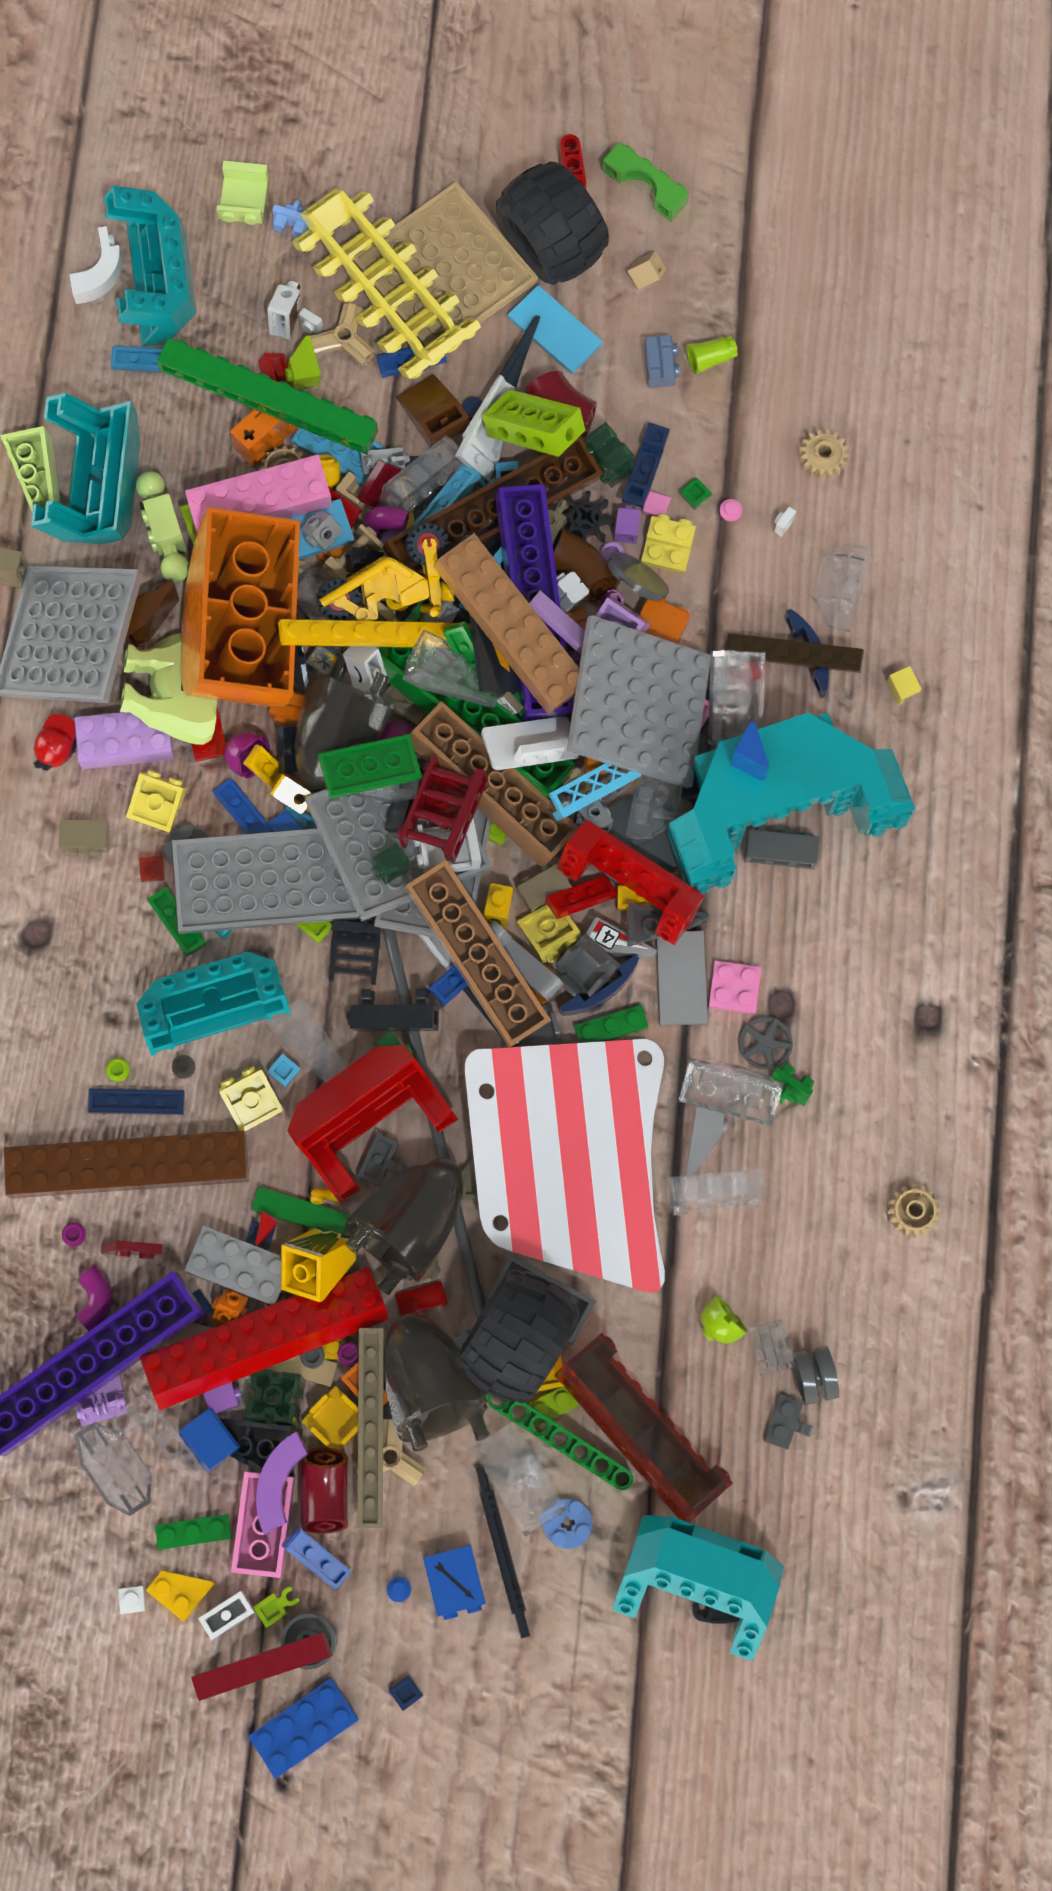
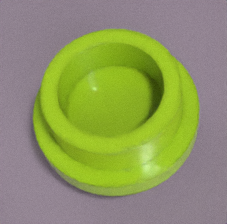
M112 1059L106 1067L107 1076L115 1082L124 1081L130 1074V1066L124 1059Z

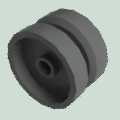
M827 1346L818 1347L813 1350V1362L806 1350L793 1353L796 1381L804 1405L817 1403L819 1400V1390L826 1401L839 1398L836 1368Z
M315 1613L301 1614L290 1620L284 1628L281 1646L325 1632L332 1655H334L338 1644L337 1631L332 1622L323 1615ZM332 1656L300 1668L305 1670L319 1668L329 1662Z

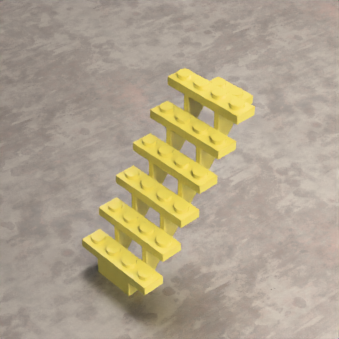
M334 189L300 213L309 229L293 240L292 244L297 250L308 252L316 246L317 241L320 239L323 241L330 255L313 266L316 274L329 277L338 271L337 268L340 265L344 266L351 280L334 291V294L338 300L351 302L359 296V292L365 291L373 305L355 317L357 322L361 326L371 328L380 322V318L385 315L394 330L378 341L377 345L381 351L394 353L402 347V343L407 341L415 356L400 366L398 370L402 376L408 379H415L423 373L426 367L437 364L446 353L456 350L463 340L474 337L476 331L481 326L478 320L471 317L466 318L457 326L453 323L448 313L453 311L454 306L460 302L456 294L446 292L435 300L426 288L433 284V280L438 275L433 268L426 266L416 274H413L405 263L416 252L414 245L404 241L392 249L384 240V237L390 234V229L395 227L391 218L382 216L373 224L367 220L362 213L374 201L370 193L361 191L350 199L343 190ZM351 217H353L361 232L340 247L331 236L334 233L333 230L338 226L348 224L352 220ZM372 242H374L382 258L361 272L353 262L355 255L360 251H366L373 246ZM395 267L403 283L382 297L374 287L377 283L376 280L391 274ZM415 293H417L425 308L406 322H403L395 312L398 309L397 306L402 302L410 301L416 296ZM438 318L446 332L423 348L417 338L419 331L424 327H430L435 324Z

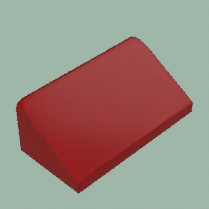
M264 353L258 360L261 373L268 375L271 380L276 382L283 381L291 386V382H287L285 376V369L288 368L285 354Z
M441 1281L395 1295L401 1318L448 1305Z

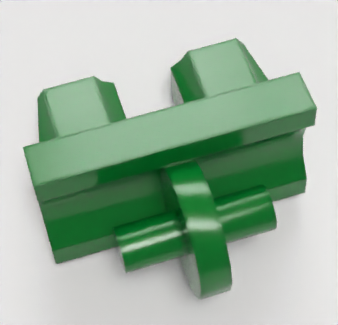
M785 1063L781 1068L777 1067L768 1083L775 1087L774 1091L781 1095L778 1102L782 1104L787 1099L793 1104L796 1101L804 1106L813 1093L814 1080L808 1076H803L799 1082L792 1077L796 1070L788 1063Z

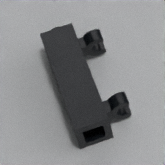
M361 989L362 1005H351L350 1011L347 1013V1023L350 1025V1029L354 1031H439V1007L428 1004L430 991L426 989H416L417 1005H374L375 991Z

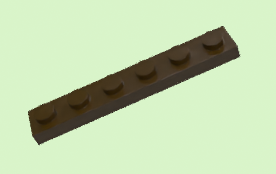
M728 633L724 656L727 658L861 673L864 649Z

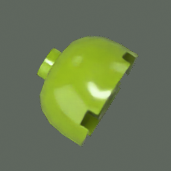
M718 1295L712 1298L702 1310L701 1322L704 1326L702 1332L709 1341L715 1339L721 1344L734 1343L741 1339L748 1330L738 1315L735 1316L729 1309L731 1308L729 1304Z

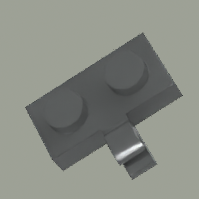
M377 1133L357 1177L378 1187L381 1186L387 1170L404 1177L407 1170L406 1166L392 1160L399 1142Z
M780 1395L765 1442L788 1450L794 1432L811 1437L814 1427L798 1422L803 1402Z

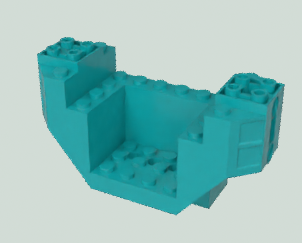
M808 712L757 729L769 763L765 780L760 781L731 766L734 751L743 734L720 741L717 749L695 756L693 768L695 771L694 776L700 789L699 796L693 810L667 825V836L684 883L701 894L709 892L710 888L715 886L718 888L727 887L734 880L737 870L734 862V850H737L739 845H741L747 826L753 825V827H758L765 824L768 819L774 817L776 820L787 817L789 812L795 810L803 812L810 809L811 805L820 802L821 805L824 804L828 816L832 814L840 816L847 813L848 809H850L859 834L864 833L865 836L872 834L873 837L884 834L886 829L894 827L897 830L907 826V822L910 821L916 809L892 749H871L835 728L828 712L818 716Z

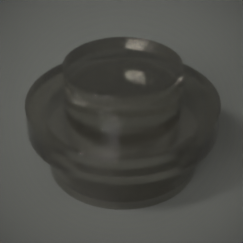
M180 1055L173 1060L171 1068L176 1077L186 1079L194 1074L196 1066L190 1056Z

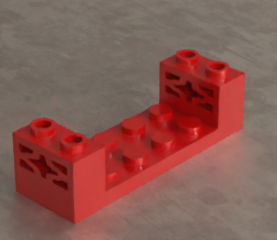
M587 819L567 841L557 867L563 875L577 881L592 864L599 871L614 878L619 884L634 891L639 897H643L654 904L659 910H663L664 912L655 933L661 939L673 945L677 943L693 922L705 896Z

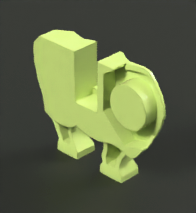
M181 633L164 638L155 644L154 647L146 650H138L134 645L128 644L125 652L124 672L134 671L136 673L151 674L150 689L152 696L150 698L143 696L130 684L125 683L121 695L120 712H130L140 718L149 728L163 731L179 740L201 745L209 742L215 729L217 700L187 696L184 691H181Z

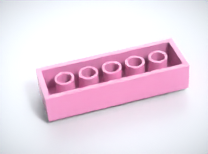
M319 455L185 490L196 532H198L207 507L285 519L332 507L331 496Z

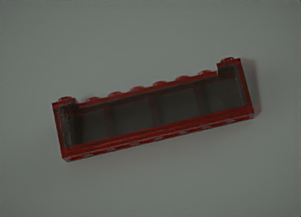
M601 1333L562 1366L554 1376L677 1518L690 1523L733 1484L730 1480V1475L717 1464L709 1469L705 1458L700 1454H696L691 1448L690 1441L675 1430L672 1420L661 1414L657 1403L653 1399L648 1398L642 1392L641 1385L627 1375L624 1365L614 1360L613 1356L618 1352L616 1345L610 1337H605Z

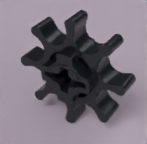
M590 491L585 492L586 500L579 504L575 503L571 496H568L566 502L572 508V511L569 514H563L566 516V522L571 525L568 531L580 535L584 540L594 535L599 538L601 543H604L606 535L600 531V527L603 525L613 526L615 520L614 517H604L601 514L602 510L608 508V500L604 499L601 504L594 505L590 502Z

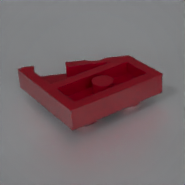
M379 459L356 498L364 504L376 507L386 496L396 490L394 485L403 477L407 480L411 473L406 469Z
M115 1240L101 1244V1254H113L116 1257L129 1258L130 1255H139V1259L152 1260L154 1256L162 1254L163 1244Z

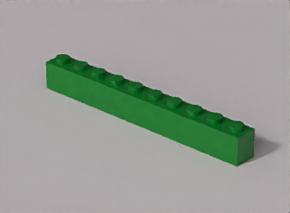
M168 338L157 360L161 372L365 455H368L378 434L377 422L370 416L363 415L362 417L357 415L350 408H340L325 398L320 400L313 397L308 391L293 389L286 382H276L271 380L266 374L251 372L244 365L239 364L237 366L230 363L224 357H214L202 348L195 349L188 346L182 340L176 339L175 341Z

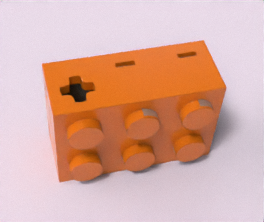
M254 409L230 430L234 450L254 467L257 463L260 464L262 459L267 458V452L272 451L275 447L279 448L283 444L284 439L290 433L294 434L299 427Z

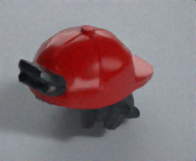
M53 714L47 718L34 743L33 750L37 759L33 763L35 768L48 771L51 768L59 767L66 763L68 758L72 757L73 753L76 752L75 723L70 718L60 714Z

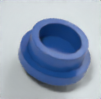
M403 1577L391 1579L387 1585V1595L395 1602H403L408 1599L411 1594L409 1581Z

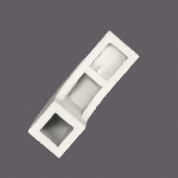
M107 226L98 228L102 250L98 263L87 271L69 274L76 304L90 302L102 297L111 290L120 276L122 253L119 245H115L114 235L109 234Z

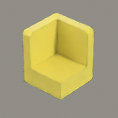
M910 666L889 675L886 682L898 706L903 704L906 698L921 692V687Z

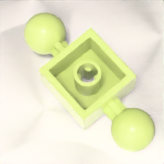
M147 471L142 473L136 480V491L141 498L145 499L143 501L145 509L141 510L153 551H158L160 558H164L160 566L163 577L169 582L178 583L185 580L188 576L189 562L183 555L179 554L187 551L170 495L169 493L162 495L165 489L163 478L156 472Z

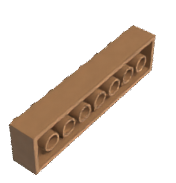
M475 533L440 557L434 566L435 570L546 713L550 715L573 698L576 693L579 667Z
M442 701L411 732L410 736L414 750L425 761L430 762L432 755H435L438 758L441 769L468 777L474 776L476 768L486 771L488 782L477 808L542 868L558 853L579 828L568 817L556 821L552 814L557 811L554 804L515 768L494 770L483 739Z
M444 860L405 886V890L509 1048L551 1021L447 860Z

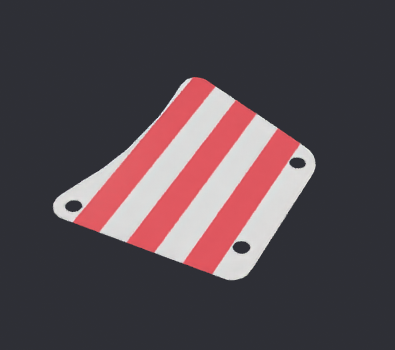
M634 1039L476 1049L469 1054L465 1062V1079L479 1213L483 1230L494 1244L521 1255L644 1292H656L661 1289L665 1281V1270L654 1218L651 1144L654 1113L664 1068V1056L662 1050L654 1041ZM643 1050L648 1051L652 1055V1062L648 1066L640 1065L637 1060L638 1053ZM488 1083L494 1087L495 1092L491 1099H484L480 1096L479 1088L482 1084ZM497 1215H503L508 1220V1227L504 1231H498L493 1227V1219Z

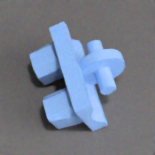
M296 200L294 205L287 203L285 207L274 205L273 230L282 233L285 231L286 226L290 225L293 226L292 235L299 237L309 229L300 213L306 210L302 208L301 200Z

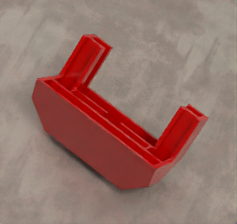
M405 1045L376 1046L297 1104L287 1132L295 1145L310 1160L334 1197L342 1204L361 1190L336 1155L344 1147L412 1098L417 1102L438 1133L456 1122L458 1118Z

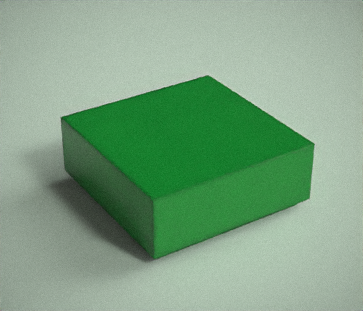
M696 477L679 494L695 510L712 493Z

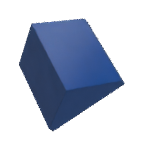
M755 721L749 723L734 751L731 766L761 781L766 778L769 763Z
M209 1408L183 1427L179 1433V1436L207 1474L214 1471L240 1447L212 1408Z

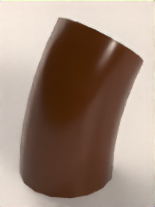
M564 528L562 529L553 547L556 574L561 575L565 573L568 575L570 572H575L581 580L580 583H584L589 590V594L583 599L586 602L600 600L605 591L616 589L621 579L618 580L611 573L605 556L586 540Z

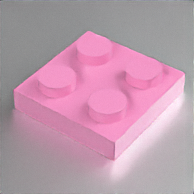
M715 961L708 1008L755 1015L761 967Z

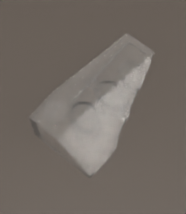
M426 630L422 631L406 661L403 680L423 690L494 708L497 703L498 693L479 692L476 669L474 670L465 662L466 658L462 654L457 655L449 648L450 644L443 638Z

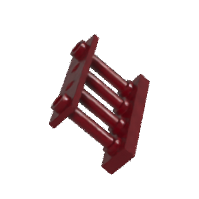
M432 755L430 762H427L424 766V777L406 821L399 827L397 837L403 848H407L410 839L442 848L445 859L448 862L455 863L487 785L488 778L486 771L476 768L474 776L471 775L470 777L441 769L437 756ZM435 777L465 785L468 790L465 796L457 797L431 789ZM427 797L458 806L459 813L457 817L450 818L423 810ZM420 818L450 827L451 832L448 838L442 839L415 831L414 829Z

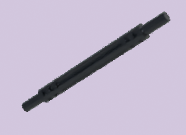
M485 1466L476 1468L482 1492L479 1494L512 1615L515 1614L521 1639L530 1636L524 1613L526 1608L494 1489L491 1490Z

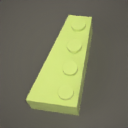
M41 426L0 435L31 511H33L34 504L46 508V502L51 500L61 504L52 436L46 428Z

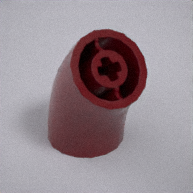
M562 371L545 373L530 382L525 389L526 394L580 408L585 426V431L581 434V437L585 441L595 416L597 402L577 391L569 383Z
M320 1447L307 1450L309 1454L302 1458L301 1463L302 1530L313 1534H328L342 1531L348 1527V1456L343 1451L334 1448Z

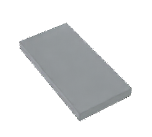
M685 931L675 945L664 941L661 937L657 938L660 1026L707 1025L704 931Z

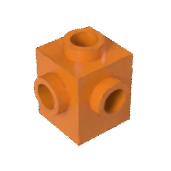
M226 1288L222 1296L217 1295L213 1302L212 1309L215 1311L211 1323L219 1326L247 1315L249 1311L246 1308L248 1297Z

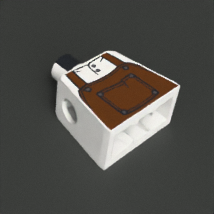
M289 281L287 286L278 285L267 309L269 334L291 339L301 309L300 285L297 282Z

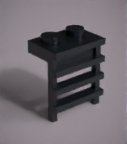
M353 919L333 920L332 931L334 936L329 981L334 982V974L372 977L371 985H376L382 934L381 928L375 927L374 920H364L362 923L353 922ZM337 946L374 949V957L337 953ZM336 960L373 963L372 970L335 967Z

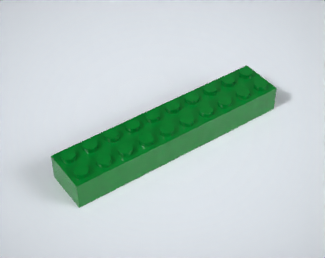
M377 647L389 683L427 714L442 701L481 738V731L485 727L523 722L499 704L490 694L479 692V687L475 682L433 648ZM571 760L516 767L515 769L550 800L549 793L559 789L574 771L576 764Z

